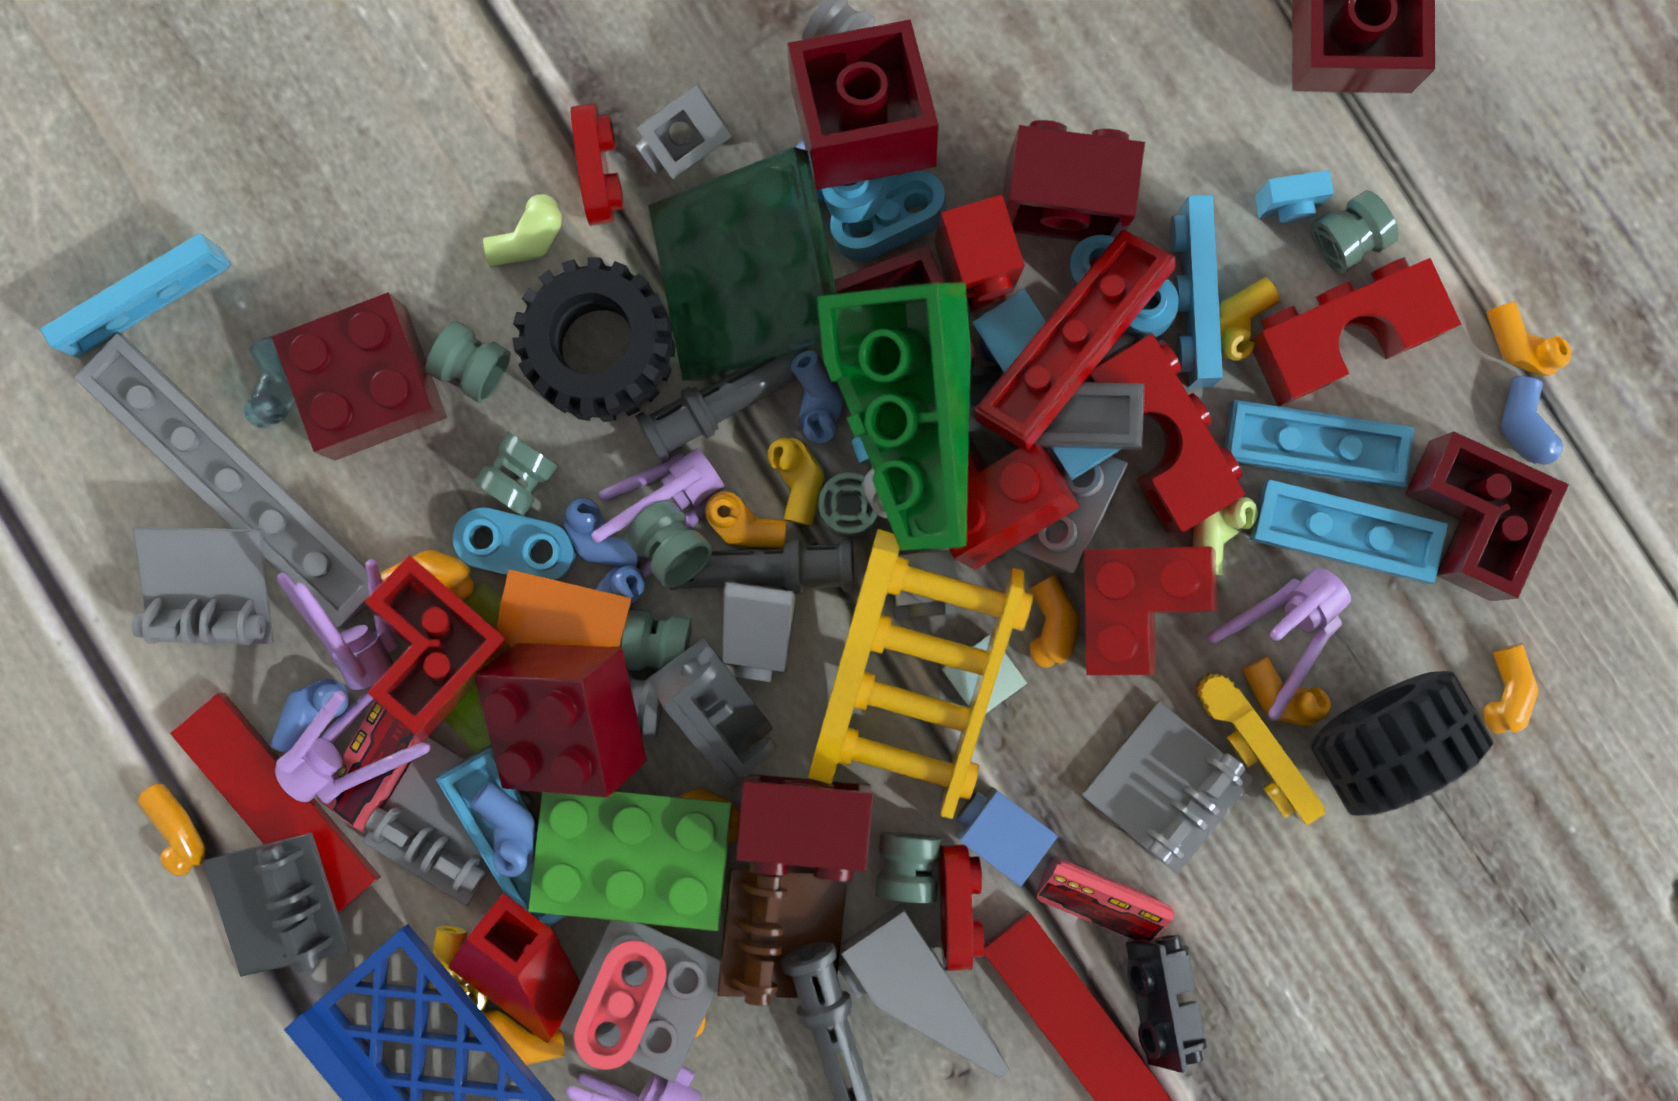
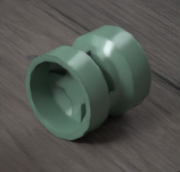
M1368 190L1350 199L1347 202L1345 211L1339 214L1329 212L1311 224L1312 237L1319 253L1333 270L1341 274L1360 264L1363 255L1368 251L1379 253L1398 241L1399 235L1395 219L1385 202L1377 194Z
M456 320L445 327L433 344L426 361L425 371L441 382L450 380L455 383L460 382L464 395L478 403H483L491 396L507 370L511 353L508 349L494 341L481 345V341L476 339L473 329Z
M508 431L497 446L498 457L492 465L483 466L473 482L494 498L524 516L534 502L533 492L539 483L548 482L559 466ZM505 466L528 482L527 486H522L500 470L501 467Z
M851 472L837 474L828 480L820 491L818 506L821 521L836 536L844 538L862 536L872 528L877 520L878 515L865 497L863 489L865 477L861 474Z
M669 500L656 502L638 514L629 525L625 540L639 557L649 558L652 573L664 587L674 588L691 580L703 569L711 557L712 547L699 531L689 530L686 527L687 518L674 502Z
M630 609L621 645L627 671L641 672L646 667L660 670L690 648L692 618L672 616L666 621L655 620L648 611Z
M881 832L879 853L885 859L884 871L877 876L875 896L882 899L910 903L936 902L938 882L932 876L933 863L940 858L942 839L936 836L915 833Z

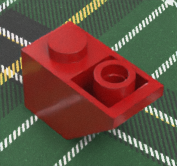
M504 893L465 939L448 966L449 969L546 1043L551 1040L560 1028L581 984L554 931Z

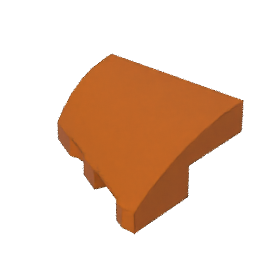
M509 569L502 595L496 631L506 639L510 647L516 643L620 647L631 605V598Z

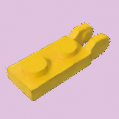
M1208 672V675H1202V679L1197 680L1198 685L1195 686L1197 689L1195 695H1198V701H1202V707L1213 719L1227 721L1232 726L1234 732L1227 736L1226 739L1248 768L1258 762L1271 780L1268 785L1263 787V790L1280 814L1286 819L1294 813L1307 826L1326 814L1324 812L1326 810L1325 806L1239 688L1233 686L1234 682H1230L1227 676L1224 678V675H1218L1217 672L1215 674Z

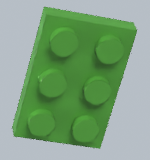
M615 791L608 798L542 792L528 912L718 931L720 928L733 803Z

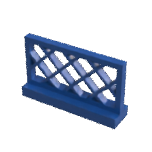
M409 924L401 928L318 1002L284 1029L342 1101H423V1089L454 1092L453 1101H466V1094L497 1097V1101H509V1099L556 1101ZM400 947L418 967L416 987L387 984L388 957ZM374 970L373 982L362 981ZM429 982H431L436 989H430ZM347 993L373 995L371 1026L352 1024L336 1003ZM386 997L416 1000L414 1031L384 1027ZM428 1001L448 1003L458 1014L457 1035L427 1032ZM470 1030L476 1037H469ZM365 1039H370V1045ZM383 1041L413 1044L411 1074L392 1072L382 1060ZM426 1045L456 1048L454 1079L424 1076ZM469 1050L489 1052L499 1064L498 1084L467 1080ZM510 1078L517 1086L510 1085Z

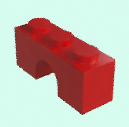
M1405 257L1400 258L1371 272L1370 274L1374 282L1354 291L1351 282L1348 281L1318 295L1316 300L1319 306L1299 315L1296 307L1291 306L1260 321L1264 331L1250 340L1255 343L1252 352L1277 406L1280 407L1326 387L1349 374L1339 350V338L1345 326H1358L1368 330L1378 340L1386 359H1389L1462 325L1431 258L1409 266Z
M1152 333L1134 339L1103 358L1086 378L1085 383L1144 384V415L1152 418L1160 425L1165 435L1166 448L1160 463L1136 480L1164 529L1169 532L1184 533L1246 494L1237 480L1242 477L1238 462L1226 447L1217 446L1207 428L1212 423L1208 410L1198 396L1194 393L1187 394L1176 375L1181 371V366L1175 353L1165 341L1160 340L1157 342Z

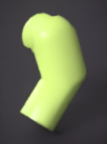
M545 194L532 196L527 201L526 209L514 232L483 238L484 252L489 267L539 259L548 252L562 224V214L558 209L555 199Z
M1248 497L1239 498L1193 527V547H1213L1216 551V576H1223L1224 544L1243 529H1250L1257 522L1258 508L1255 502Z

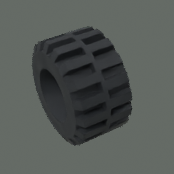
M588 257L587 266L579 267L574 259L561 263L564 272L555 277L550 270H547L538 277L544 284L536 293L528 288L522 297V300L527 305L525 313L516 311L513 325L519 330V337L512 338L514 352L521 358V363L518 365L523 375L532 383L533 388L555 408L565 414L566 412L571 413L577 419L590 421L591 417H597L603 422L616 421V414L626 412L628 416H631L640 411L637 406L646 398L652 402L660 393L657 386L661 380L667 382L672 371L669 366L670 357H675V342L672 338L673 327L658 294L654 293L649 282L639 273L634 276L626 265L614 261L612 267L605 265L602 258ZM605 310L621 315L629 325L630 342L619 362L599 373L587 374L571 369L565 362L562 352L563 340L571 324L580 316L592 311Z
M1437 671L1424 673L1399 682L1347 709L1319 731L1310 744V748L1350 815L1364 816L1381 814L1401 808L1449 785L1475 767L1490 750L1494 740L1455 673Z

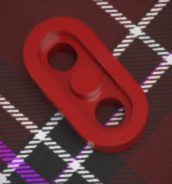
M596 103L572 106L570 108L571 124L582 200L589 226L614 223V210L624 209V199L618 172H608L606 152L616 150L610 114L599 115Z
M964 844L941 845L938 870L943 965L945 971L972 970L973 957H983L982 920L973 919L972 894H981L982 891L981 862L979 856L969 857L968 847Z

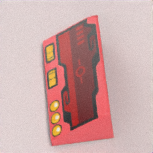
M374 701L342 756L343 765L339 768L338 778L422 741L379 703ZM411 762L343 791L329 804L322 802L320 798L317 800L353 828L362 833L368 830L365 829V825L368 819L378 807L383 809Z
M1054 856V858L1050 857L1036 892V898L1040 902L1137 942H1152L1172 921L1175 913L1172 910L1173 907L1159 898L1057 856Z

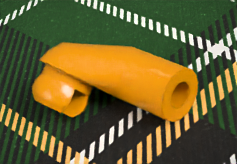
M728 491L718 492L707 501L705 507L706 518L713 529L728 545L762 549H784L787 520L757 518L741 498Z
M154 784L145 789L138 797L137 803L170 845L161 852L160 862L169 873L175 876H185L194 865H201L205 857L206 847L187 811L164 784Z

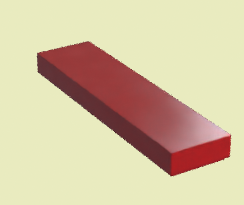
M1122 229L974 409L976 421L1028 452L1174 271L1175 256Z
M216 693L170 733L263 844L310 832L313 833L338 914L381 878L378 872L315 798L310 802H301L288 795L281 787L275 774L276 762L280 757L225 693Z
M1029 910L984 944V955L1094 1101H1172Z

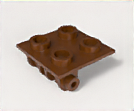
M730 869L717 996L745 997V1003L757 1006L769 1005L770 998H798L792 977L783 972L780 962L792 950L814 942L825 941L834 944L837 957L833 963L838 975L847 881L818 879L813 877L814 873L788 872V875H765L753 873L747 869ZM813 976L812 979L816 990L821 989L818 977Z

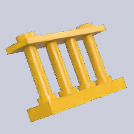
M878 529L808 778L832 785L837 764L850 766L851 760L944 786L940 816L953 819L959 798L970 800L979 771V764L971 762L972 755L1012 628L1020 631L1024 630L1031 609L1033 594L1024 592V570L1014 567L1011 569L1003 593L908 566L909 559L898 556L900 547L894 533ZM902 590L996 617L987 649L982 650L891 624L892 617L881 614L887 593L899 596ZM884 648L977 674L978 678L969 707L874 681L876 674L865 671L870 651L882 654ZM867 705L961 731L952 762L859 737L860 730L848 727L853 709L858 708L866 711Z

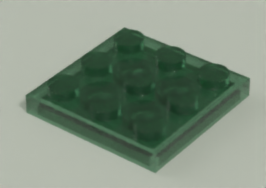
M795 147L648 205L683 381H700L821 342L817 297L837 295L808 150Z

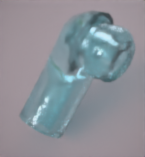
M271 336L262 338L249 347V351L262 377L254 389L251 398L244 406V414L248 422L257 428H268L273 424L282 422L295 401Z

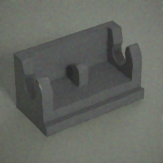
M705 638L648 678L663 708L730 790L741 784L740 779L765 762L776 750L777 746L770 737L762 740L773 729L772 725L727 666L722 663L720 657ZM760 741L756 747L748 750L754 743Z

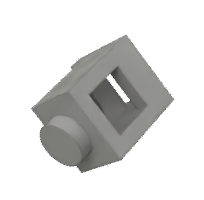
M696 83L636 128L643 138L635 143V145L656 174L665 168L670 177L674 179L730 139L732 132L700 85ZM675 122H685L691 127L693 135L688 143L680 145L671 139L669 130Z
M950 550L898 555L909 559L908 566L957 579L955 559ZM902 590L899 596L893 595L896 620L957 614L956 606Z

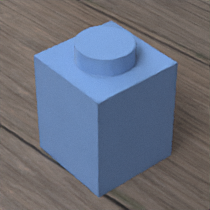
M993 787L985 796L976 791L964 805L955 820L963 826L956 835L959 841L1020 887L1058 837V835Z

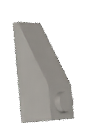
M726 582L722 663L736 664L735 677L771 682L773 670L786 672L797 603L793 592Z
M902 903L841 944V954L846 961L840 964L838 969L857 998L867 993L875 1006L998 1078H1002L1010 1072L1004 1056L949 973L945 971L938 956Z

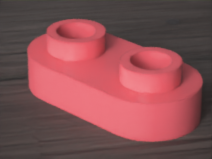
M639 940L627 941L613 948L606 956L574 1031V1042L577 1052L590 1066L605 1070L614 1069L625 1064L636 1052L667 977L665 960L659 950L653 945ZM637 960L645 965L647 977L642 984L630 985L625 981L623 968L629 961ZM603 1022H613L619 1027L621 1037L617 1044L605 1046L599 1042L597 1029Z

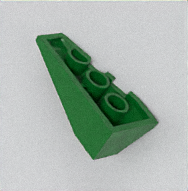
M934 283L817 297L823 362L831 381L838 382L851 414L847 418L854 437L861 438L874 470L872 476L873 484L900 549L916 550L966 546L971 343L965 283Z

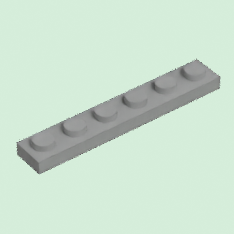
M116 334L74 377L233 529H261L264 559L279 573H286L294 584H305L337 628L345 629L367 606L364 601L370 596L365 563L126 337Z

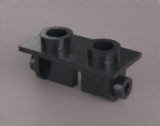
M1180 935L1156 938V944L1136 941L1125 942L1129 959L1127 977L1132 990L1135 992L1140 1019L1138 1037L1140 1045L1146 1054L1148 1065L1180 1073L1188 1072L1187 1064L1203 1061L1202 1050L1207 1047L1198 1002L1188 1001L1178 1004L1177 1000L1178 994L1196 990L1189 947L1182 945Z

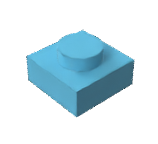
M1330 170L1269 179L1255 194L1258 217L1278 216L1280 223H1294L1316 216V210L1334 194Z

